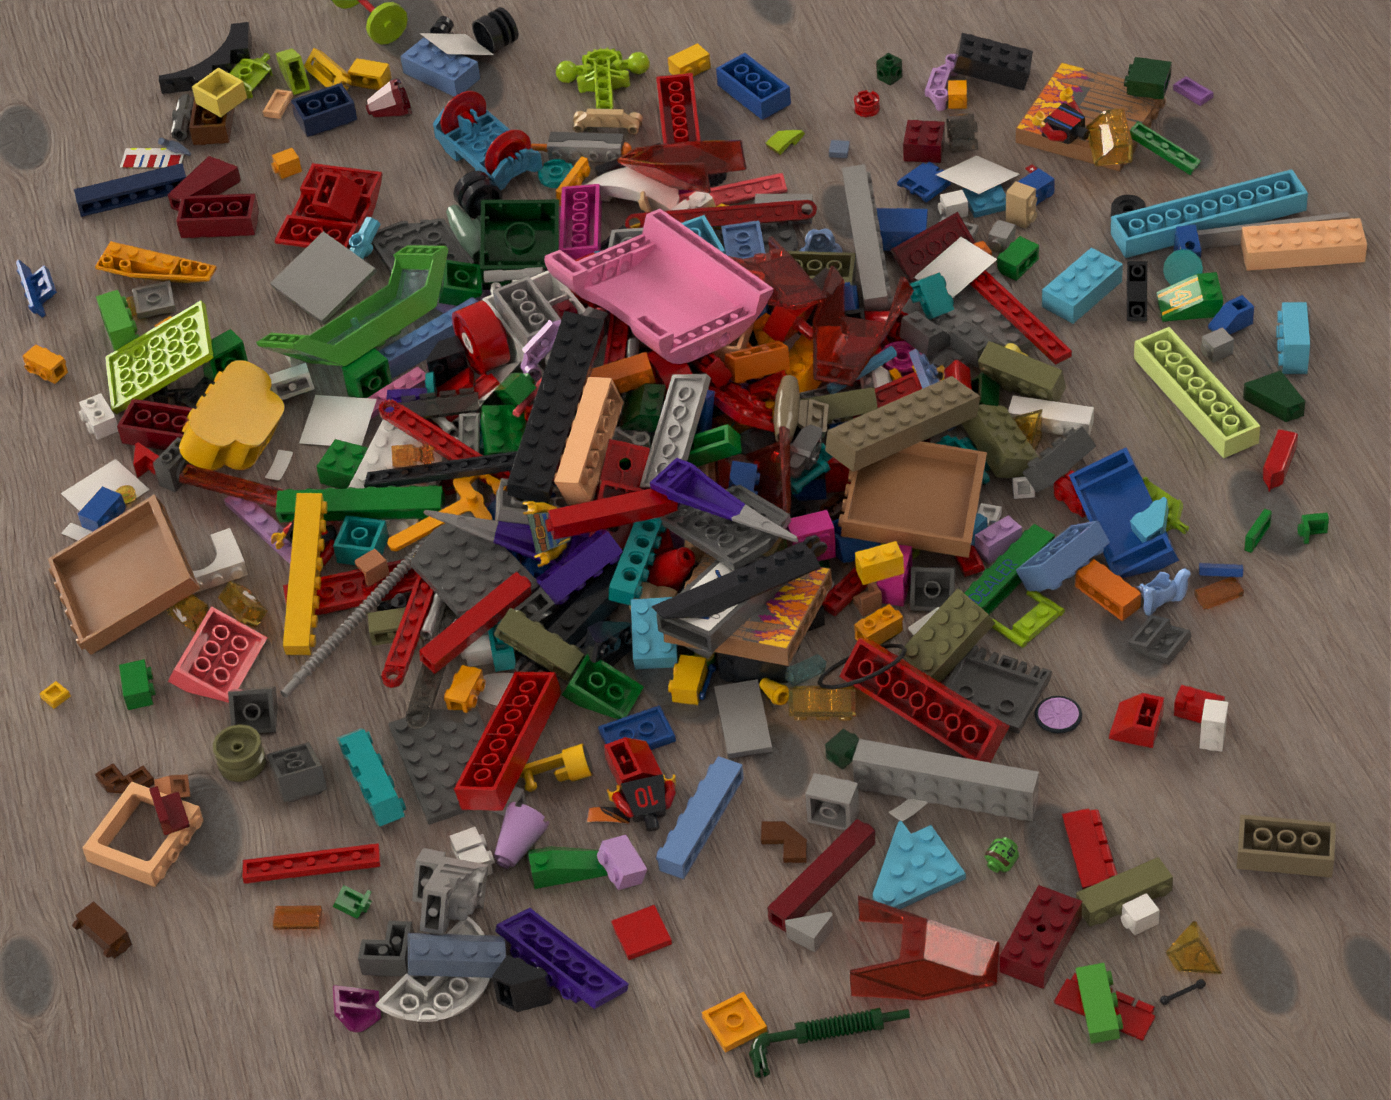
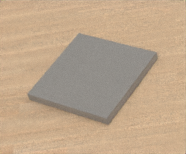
M322 232L270 284L272 288L324 325L377 271L355 253L325 232Z

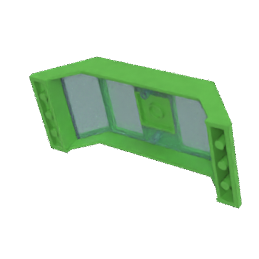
M407 245L393 254L395 261L387 286L311 335L271 332L257 341V345L306 363L347 366L374 347L384 345L386 339L399 335L403 328L437 307L448 255L447 246Z

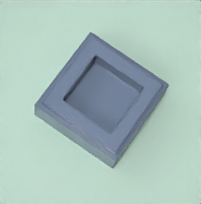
M831 140L829 157L848 158L850 141Z

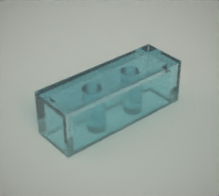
M816 654L788 667L785 679L793 686H796L825 672L827 661L819 654Z

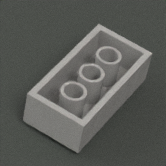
M529 276L493 290L495 308L523 347L549 320L552 322L561 320Z

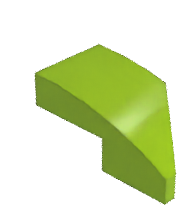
M802 130L778 131L765 144L768 148L781 155L790 144L795 146L805 133Z

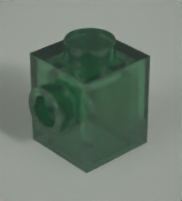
M843 728L825 744L826 759L843 770L853 762L859 742L857 735Z

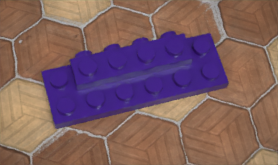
M531 908L496 924L495 932L511 944L510 952L512 957L520 958L533 967L544 969L548 973L550 987L554 986L560 990L564 999H571L575 1003L583 1000L596 1009L628 990L629 983Z

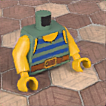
M523 502V505L526 504L528 506V511L523 512V514L528 517L537 554L534 558L539 557L541 559V564L538 565V567H541L558 558L567 548V542L571 541V537L553 540L551 532H547L545 520L548 519V510L557 509L556 506L545 502Z

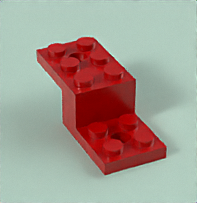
M608 439L595 500L642 491L643 489L639 486L650 448ZM622 458L630 460L631 466L628 470L620 468L619 461ZM634 523L621 525L616 532H610L608 528L604 530L608 531L619 547L623 549ZM596 531L589 532V537Z

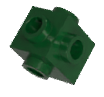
M888 52L876 61L878 80L891 86L903 77L902 59Z

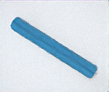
M889 346L826 385L828 392L835 394L897 356L896 350Z

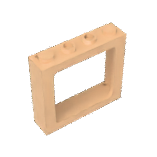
M131 782L82 849L87 862L156 887L159 881L165 877L172 863L176 862L184 846L189 844L192 835L201 827L203 817L199 806L182 800L190 827L169 834L149 861H144L108 847L140 802L142 801L154 806L149 791L150 788ZM160 792L161 797L167 795V794H164V793H161V792Z

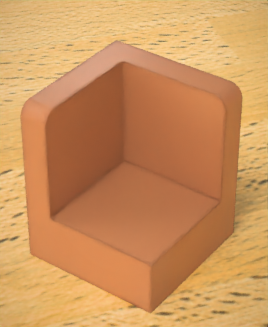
M376 549L355 560V565L364 573L368 586L389 575L387 560Z
M875 582L868 584V591L853 597V603L863 617L882 608L881 591Z
M188 774L170 775L154 780L155 787L158 786L161 793L169 795L179 792L181 798L190 797Z

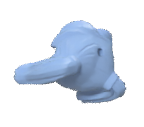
M826 228L810 230L805 238V247L799 250L843 253L840 245L835 243L831 230Z
M1186 568L1179 570L1172 581L1169 579L1170 575L1168 573L1160 571L1150 583L1146 585L1141 583L1137 586L1144 599L1143 609L1147 616L1152 615L1158 607L1169 601H1181L1188 590L1190 571Z

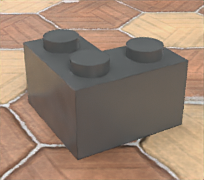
M388 921L385 940H361L358 962L362 975L403 977L405 974H408V933H414L412 921Z

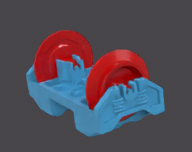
M465 91L456 95L448 102L433 123L435 138L440 142L446 153L456 162L464 158L475 168V171L485 172L500 190H503L513 177L525 171L536 172L543 168L541 154L531 148L529 136L522 130H510L486 109L484 97L476 91Z

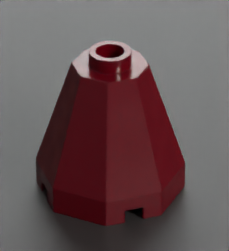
M400 79L389 81L367 100L368 104L365 106L369 115L379 118L402 117L412 114V111L408 110L411 108V104L404 87L400 88L399 86L401 84Z

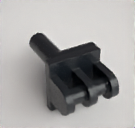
M166 385L152 394L153 401L168 404V398L174 397L175 404L181 406L182 396H186L194 387L168 389Z

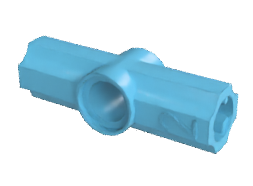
M366 217L359 232L352 235L349 239L351 246L349 250L362 259L370 255L373 251L371 243L381 225L379 221L372 217Z

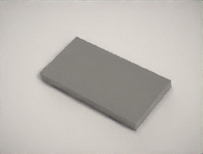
M758 679L714 686L728 759L773 752Z

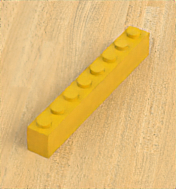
M297 493L283 638V648L286 655H311L312 647L316 646V635H313V630L318 625L315 609H319L317 589H321V577H318V573L323 567V560L320 558V551H324V539H321L322 533L326 531V521L323 520V515L327 514L328 509L327 501H324L322 493Z

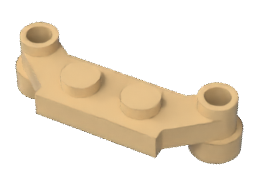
M587 109V112H575L573 130L582 133L587 127L626 128L630 134L635 135L639 132L643 117L637 112L628 115L624 112V109Z

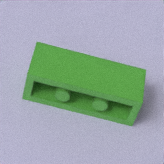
M1105 963L1077 967V981L1091 1044L1120 1039L1119 1030L1123 1029L1121 1014L1116 1015L1114 1009L1118 1007L1116 992L1111 993L1110 986L1114 985L1111 971H1106Z

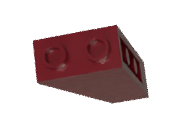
M208 156L168 194L171 209L179 210L181 196L219 195L241 181L238 167Z

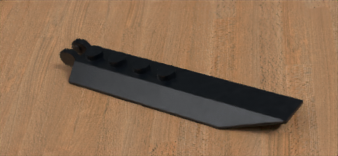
M816 535L808 536L804 542L795 544L653 605L652 608L663 619L710 617L820 569L816 557L826 552L827 545L822 541L820 542V538Z
M619 560L612 565L608 563L603 567L604 571L595 578L591 576L586 580L587 584L579 591H576L543 625L545 630L558 634L569 645H576L586 636L589 626L598 621H605L621 604L609 600V586ZM518 651L516 653L522 656L515 664V669L518 672L529 662L532 665L526 672H538L539 670L551 672Z

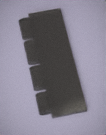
M474 387L459 389V395L456 394V389L440 391V397H436V392L419 394L420 400H416V395L401 397L402 402H399L400 405L407 407L424 419L480 412L479 394L474 392Z

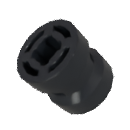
M440 16L431 27L430 33L448 34L453 29L454 24L450 18Z

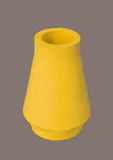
M763 678L760 681L759 688L763 690L774 705H784L790 698V691L787 686L772 681L769 678Z

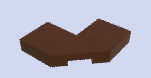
M114 763L94 774L96 780L108 793L123 794L131 782L148 788L155 784L154 778L144 765L126 776H123Z
M785 821L761 822V844H784L783 863H807L806 838Z

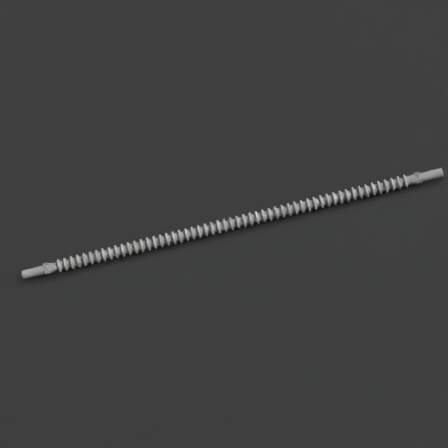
M479 480L478 492L484 493V490L489 485ZM429 535L423 537V540L415 546L416 548H413L412 552H409L408 556L401 560V564H398L397 568L390 572V576H386V580H383L382 584H379L378 588L374 589L375 592H371V596H367V600H364L363 604H360L359 608L355 609L356 612H352V616H348V620H345L344 624H341L340 628H337L336 632L329 636V640H326L325 644L321 645V649H317V653L315 652L313 657H309V661H306L305 665L301 666V670L293 675V679L281 690L280 693L283 697L287 698L299 684H303L307 676L312 675V671H316V667H319L320 663H323L324 659H327L328 655L335 651L336 647L340 645L339 643L343 642V638H347V634H351V630H354L355 626L362 622V618H366V614L370 613V610H373L374 606L378 605V602H381V598H385V594H388L389 590H392L393 586L400 582V578H404V574H407L412 569L411 559Z

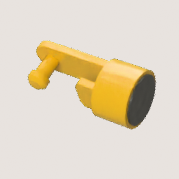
M583 743L562 749L560 754L526 764L520 777L525 779V790L533 792L537 789V783L534 782L533 775L562 766L565 767L554 772L556 779L560 782L569 779L573 782L593 776L592 763L586 746Z

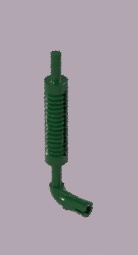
M879 1007L870 1009V1011L865 1010V1013L864 1011L860 1013L857 1011L856 1014L854 1012L851 1015L847 1013V1016L845 1014L842 1016L838 1015V1018L835 1015L833 1018L829 1016V1019L827 1017L824 1020L820 1018V1021L816 1019L815 1021L811 1020V1022L807 1020L806 1023L804 1021L794 1023L795 1029L769 1034L764 1032L754 1039L749 1051V1057L752 1058L754 1076L761 1078L760 1069H762L764 1077L770 1074L766 1054H768L767 1047L770 1046V1043L797 1039L798 1044L808 1043V1041L813 1042V1039L815 1041L817 1039L822 1040V1037L826 1040L827 1037L831 1039V1036L833 1038L835 1036L840 1037V1034L848 1036L849 1033L851 1035L854 1032L858 1034V1031L862 1033L863 1031L867 1032V1030L872 1031V1029L874 1031L884 1029V1023L910 1018L909 1009L882 1013Z

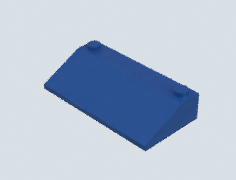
M1127 447L1069 475L1089 522L1098 521L1110 542L1103 548V554L1111 572L1121 578L1160 570L1179 561L1166 531L1144 543L1132 532L1130 520H1132L1135 514L1149 508L1153 501Z

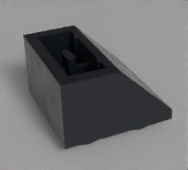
M457 335L438 341L426 359L428 372L434 371L437 388L468 368L465 350Z
M507 955L492 975L498 1004L511 1010L521 1012L551 1004L553 1001L548 973L540 967H533L520 958H513Z

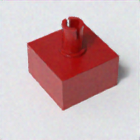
M798 287L777 303L762 331L774 341L782 343L797 332H800L809 341H812L818 331L806 321L817 301Z

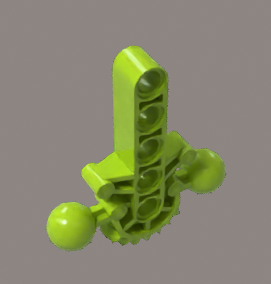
M607 47L606 49H593L592 52L588 51L587 55H582L583 65L576 66L575 63L567 60L560 62L556 67L555 74L558 80L563 83H571L577 79L578 91L580 93H585L586 91L595 92L596 109H614L613 90L630 86L629 72L627 70L641 75L649 69L650 61L643 52L632 53L628 59L622 60L620 51H616L615 48L610 50Z

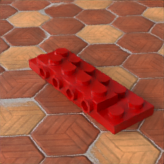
M729 382V384L720 388H716L709 383L708 390L715 391L714 405L739 424L775 432L774 423L771 420L773 410L766 407L765 402L757 400V396L749 394L750 391L741 388L740 384Z

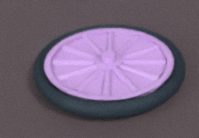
M1051 696L1042 700L1037 705L1034 714L1036 722L1042 729L1057 734L1072 731L1082 720L1080 706L1074 700L1065 696Z

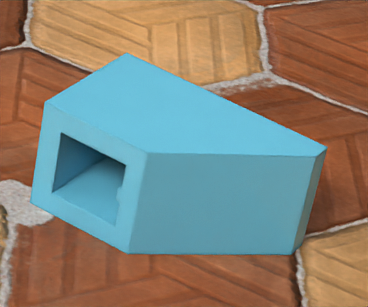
M1163 497L1160 500H1155L1150 504L1149 508L1135 514L1132 520H1130L1132 532L1142 543L1165 533L1169 511L1167 499Z

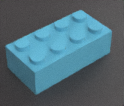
M1090 248L1042 289V307L1074 324L1122 282L1123 264Z

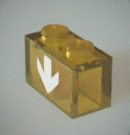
M229 581L218 596L239 622L255 628L268 612L247 587Z
M191 594L168 608L167 611L170 616L196 633L209 608L208 604Z

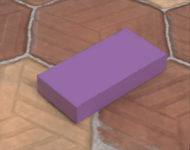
M1187 76L1173 84L1174 91L1199 106L1213 98L1214 92Z

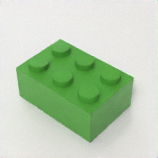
M119 290L96 296L103 323L114 351L139 337L138 334L135 335L138 329L135 321L132 320L130 308L126 309L128 307L125 296L121 297Z

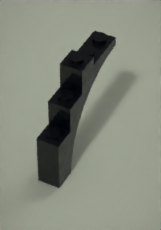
M249 22L231 24L230 32L222 46L199 64L175 73L159 75L158 80L162 94L193 91V85L217 68L230 73L233 70L234 64L239 63L242 59H251L252 34Z

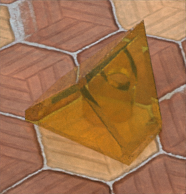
M1043 409L1012 417L1035 451L1042 439Z
M1193 921L1165 952L1177 971L1222 974L1211 945L1196 921Z

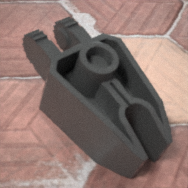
M810 424L804 427L795 441L790 444L787 455L790 456L789 476L792 478H800L805 469L810 471L813 464L817 463L822 444V428Z

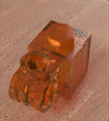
M412 444L391 446L392 466L395 468L415 466L417 462L429 464L435 461L434 447H431V445L423 444V446L418 448Z

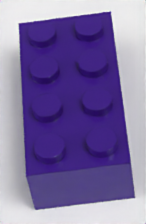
M604 529L598 530L538 576L536 582L555 604H562L569 599L570 596L568 594L573 590L579 591L587 584L586 580L591 576L595 578L604 571V566L608 563L612 565L618 561L623 551L608 531Z

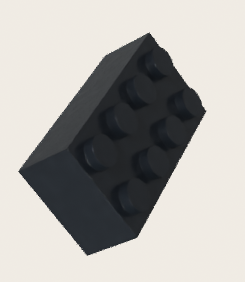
M962 33L956 49L953 72L1024 91L1030 75L1033 51Z

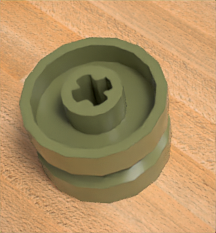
M233 725L223 729L215 737L212 744L213 753L217 760L219 772L224 778L235 782L248 781L256 777L264 769L266 755L262 747L261 737L256 729L248 725Z

